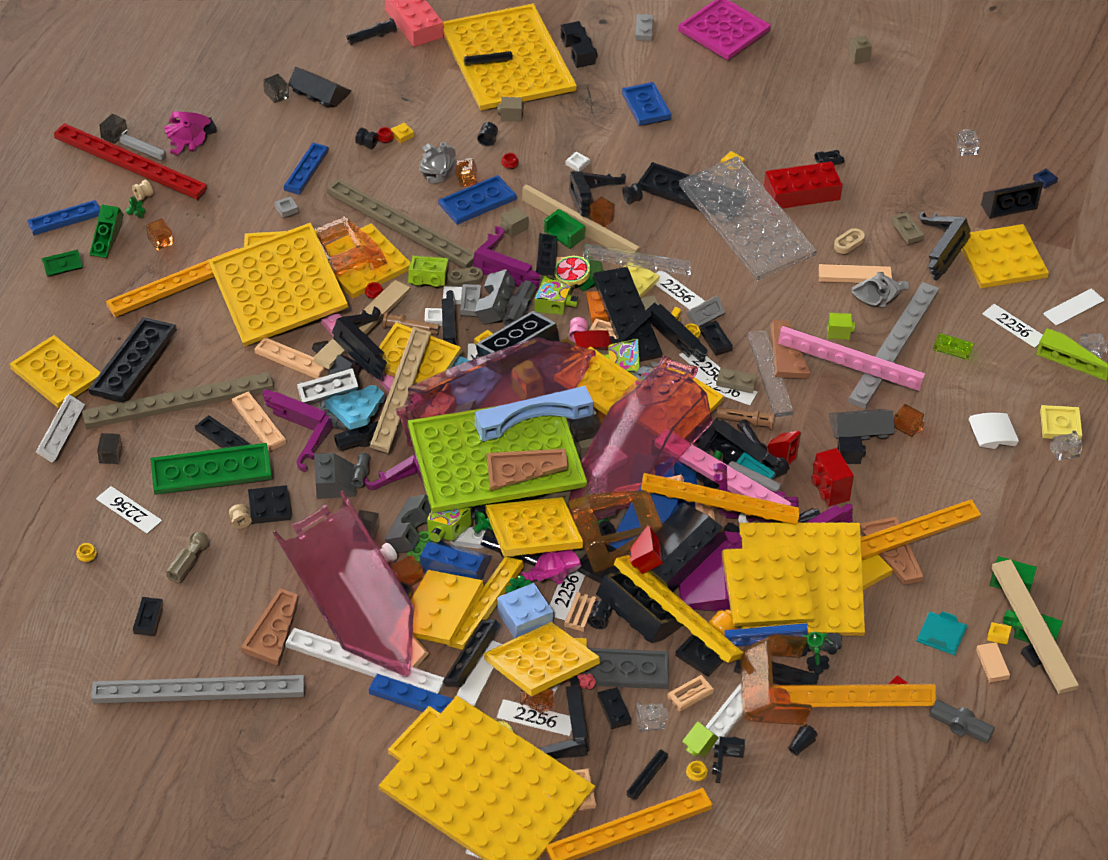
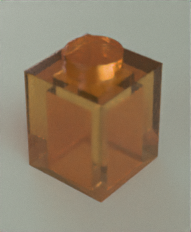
M601 196L590 205V220L603 227L614 220L615 204Z
M162 218L146 224L147 238L156 250L173 244L172 231Z
M904 404L895 414L894 428L913 437L917 432H921L924 427V413Z
M410 555L391 565L390 578L393 584L405 582L411 587L422 581L423 567Z

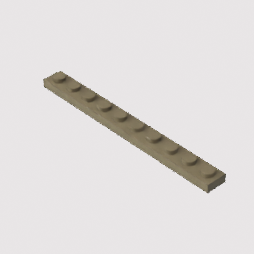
M337 179L327 187L329 195L440 256L448 258V260L462 268H468L474 263V252L342 180Z
M267 372L82 410L85 428L89 429L230 400L248 391L251 395L263 393L266 389L274 391L270 374Z

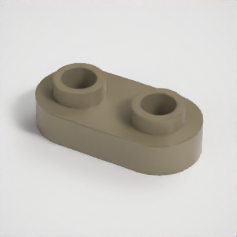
M477 267L453 270L447 275V283L450 287H462L463 284L477 285L483 280V272Z

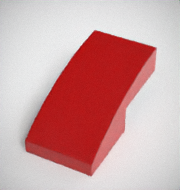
M607 330L580 331L573 334L578 351H585L589 347L608 350V345H611L609 341L610 335Z

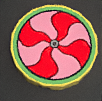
M568 256L557 262L554 275L557 280L568 283L571 287L575 284L580 285L589 278L590 265L583 257Z

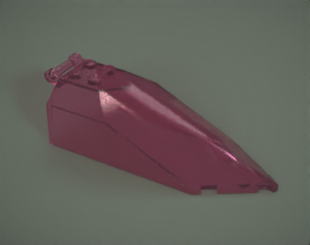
M536 337L461 363L408 387V405L395 410L397 416L401 419L408 438L406 440L408 446L413 445L408 428L409 419L407 413L410 411L413 419L454 413L458 405L473 400L478 409L573 389L579 384L589 367L590 359L596 356V352L593 349Z
M663 356L657 366L645 371L610 407L581 462L587 485L584 488L571 490L569 512L576 527L581 524L588 525L615 515V510L625 506L629 508L641 486L643 474L647 473L663 477L710 426L712 416L707 393L692 380L697 375V366H688L673 361L670 357ZM670 367V368H673V369H676V370L685 372V374H681V373H678V372L669 370V369H667V368Z
M344 491L339 492L343 506L335 514L332 515L327 505L324 504L320 510L300 522L292 523L291 525L297 533V537L285 540L277 531H274V536L342 649L389 671L398 673L403 677H408L411 673L415 607ZM323 516L327 517V519L323 520L322 522L318 523L317 525L313 526L307 531H302L303 528L307 527L308 525L312 524L313 522L317 521Z

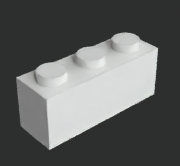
M352 368L297 384V389L301 402L310 404L331 398L334 395L357 390L358 384Z

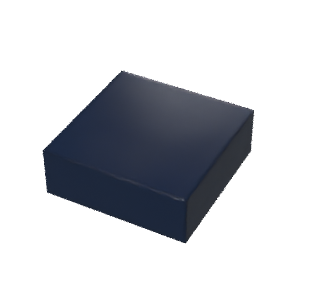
M1044 169L1034 174L1033 180L1035 182L1042 181V188L1046 189L1057 183L1058 177L1048 169Z

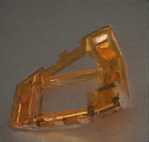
M345 216L316 228L318 240L335 276L366 262L370 270L387 264L380 247ZM348 234L355 247L331 257L324 243ZM359 238H360L366 245H362V243H361V241L359 240Z
M646 491L601 492L568 501L594 573L613 566L616 558L622 557L625 554L628 555L631 552V546L646 527L650 526L655 533L663 528L651 494ZM632 502L641 527L602 536L593 511ZM635 537L608 554L605 546L606 543Z

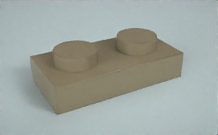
M908 212L892 216V224L907 244L924 239L923 232Z
M720 368L716 386L753 393L757 375Z

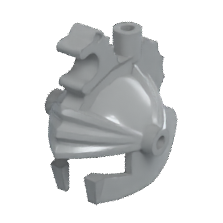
M441 142L440 148L437 149L430 143L422 147L426 153L423 154L424 157L420 162L419 172L422 173L423 177H425V173L436 174V178L426 177L428 183L445 181L460 166V161L454 159L456 153L451 145L449 146L445 142Z
M877 272L876 276L860 282L852 287L851 290L855 297L867 304H879V307H886V303L895 298L900 291L909 289V281L896 282L890 277L885 276L884 272Z

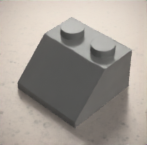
M335 453L314 454L317 499L356 497V489L351 484L354 464Z

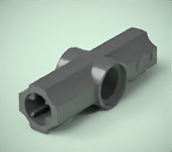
M531 281L521 282L516 294L511 296L508 310L503 318V324L506 326L523 317L524 314H528L531 300L536 292V286Z
M936 700L929 715L949 725L951 731L961 736L968 734L986 744L990 741L995 730L994 726L976 718L971 710L964 707L957 709L940 700Z

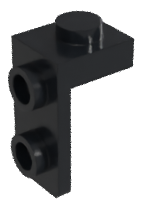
M720 736L719 745L715 744L713 757H718L717 762H713L712 775H716L715 783H720L723 756L743 758L745 739Z

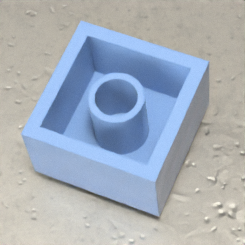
M534 583L498 597L497 613L514 638L549 622L553 623V610Z

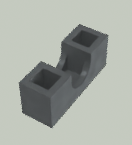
M507 269L488 274L484 288L490 295L479 299L474 311L483 325L500 321L503 318L516 283Z
M426 494L407 499L385 537V542L389 543L396 553L411 551L417 544L421 535L415 528L427 522L431 512Z

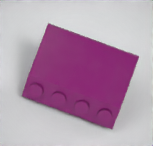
M725 531L727 539L679 585L680 599L692 609L731 611L721 553L723 549H742L740 533Z

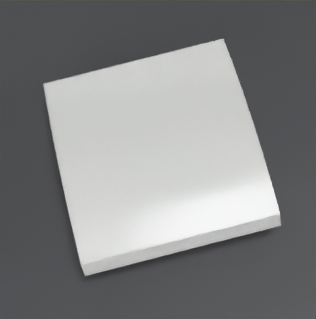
M982 413L968 418L980 447L996 449L999 444L1016 446L1019 442L1007 413Z

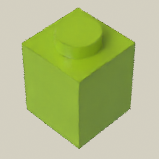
M829 313L827 324L828 339L850 340L851 332L854 333L855 322L852 321L851 314Z
M697 721L682 742L687 745L686 750L696 757L699 754L704 758L719 737Z

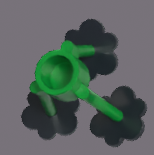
M817 631L811 632L809 635H804L802 641L790 642L792 645L791 650L794 653L797 652L800 657L806 656L807 652L813 650L815 653L814 657H808L806 660L808 670L814 671L816 674H822L824 670L829 668V657L826 655L821 656L819 650L827 651L830 655L836 654L837 649L842 648V643H840L842 636L839 633L834 634L833 632L821 634Z

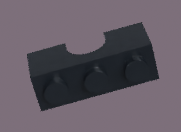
M580 21L561 24L560 38L565 48L571 47V59L575 67L595 65V59L598 56L597 49L593 47L585 27H582Z

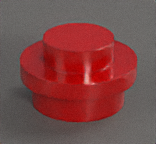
M382 127L377 132L379 135L378 141L383 143L390 142L394 137L393 132L388 127Z
M506 153L501 159V164L511 169L519 164V160L516 154Z
M371 282L365 288V295L371 299H375L383 292V288L377 282Z

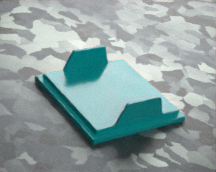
M929 611L916 642L955 656L968 625L958 622L957 616L944 611L936 614Z

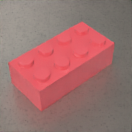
M385 0V10L394 19L396 25L413 47L443 38V21L426 0Z

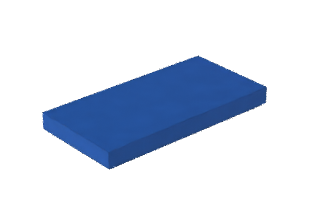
M496 175L438 200V204L458 225L517 200V195L499 175Z
M640 486L609 546L626 555H630L631 546L644 529L650 526L655 531L670 517L679 498H669L658 493H648L641 490Z

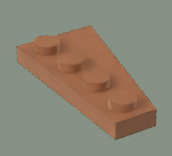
M773 320L770 326L773 342L772 353H774V377L808 379L811 373L802 351L778 344L782 326L793 329L790 321Z
M566 449L487 453L490 491L567 470Z
M897 516L860 523V531L866 536L900 523ZM909 544L879 554L893 569L894 574L903 585L923 582L924 576Z
M282 588L278 590L242 644L241 652L278 666L298 603V594Z

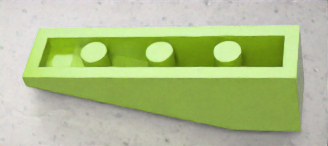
M1048 328L1046 329L1039 341L1036 355L1102 380H1107L1108 364L1066 335Z

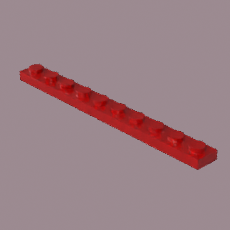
M65 123L54 132L55 139L194 199H198L207 190V184Z

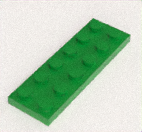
M267 443L150 458L154 495L272 479Z

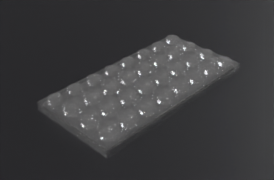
M738 156L679 180V186L757 281L816 255L817 250Z

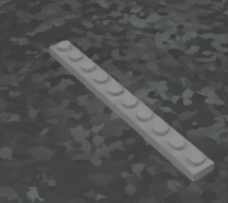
M922 282L875 357L895 363L938 295V287ZM864 373L851 393L848 403L866 409L884 379Z
M304 675L93 681L91 699L92 704L304 697Z

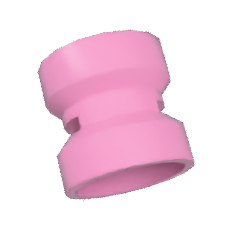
M576 317L570 321L569 339L572 342L576 343L573 335L575 332L588 330L586 319Z

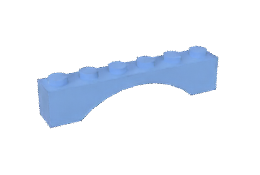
M586 386L476 411L475 427L482 441L501 437L513 425L532 417L562 416L578 419L593 415V400Z

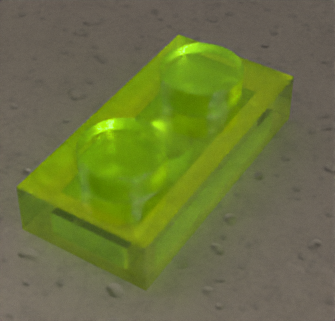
M938 333L933 350L969 360L974 343Z

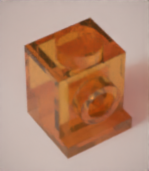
M473 158L456 161L455 174L460 187L477 183V167Z
M548 688L531 697L521 689L519 703L522 706L526 703L531 709L542 714L551 709L554 691Z

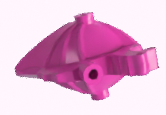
M172 111V115L169 118V123L172 124L164 126L167 138L172 140L170 145L176 147V149L170 150V154L178 156L184 146H188L191 152L196 151V147L202 145L205 140L206 133L203 128L210 124L211 120L199 113Z
M572 550L544 552L538 559L535 568H530V572H522L521 574L525 577V580L533 581L537 579L541 582L548 578L555 581L556 584H561L568 574L576 571L582 565L580 559Z

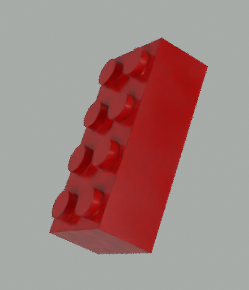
M831 161L765 171L763 187L773 210L838 201L841 199L843 184Z

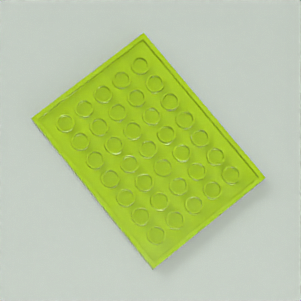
M489 408L408 420L410 436L432 513L587 487V480L566 417H532L513 425L501 437L486 441L481 440L475 427V412ZM566 449L567 470L490 491L487 453Z

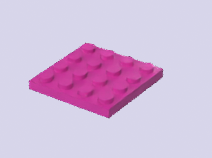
M714 0L678 25V31L726 60L738 54L771 29L770 24L729 0Z

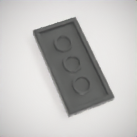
M588 648L598 655L600 664L586 670V675L590 673L596 679L595 686L668 689L669 651Z

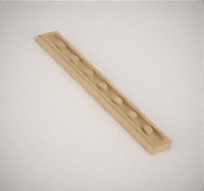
M526 184L522 187V201L547 215H551L558 209L562 210L585 225V236L628 260L638 261L639 246L587 217L581 216L576 211Z
M394 280L364 309L368 314H372L374 306L381 311L379 319L359 327V329L364 334H367L384 317L385 312H390L410 292V287ZM332 339L314 356L313 362L330 369L337 355L344 356L347 352Z
M416 327L412 328L370 448L386 453L389 452L431 332Z
M1012 560L993 563L992 570L1058 694L1078 690V682Z

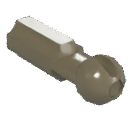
M195 532L190 536L189 547L182 549L166 570V576L169 580L176 583L183 580L196 562V553L204 550L208 545V537L205 533Z

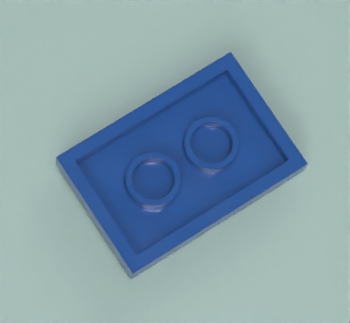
M654 82L622 88V95L639 126L671 119V112Z

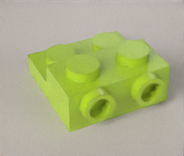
M412 256L408 271V283H413V285L417 286L423 284L433 287L444 286L448 258Z

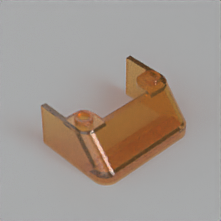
M774 634L742 650L744 653L740 658L742 714L745 719L752 722L805 725L811 711V705L790 703V695L785 689L773 687L772 656L801 658L807 643V637Z

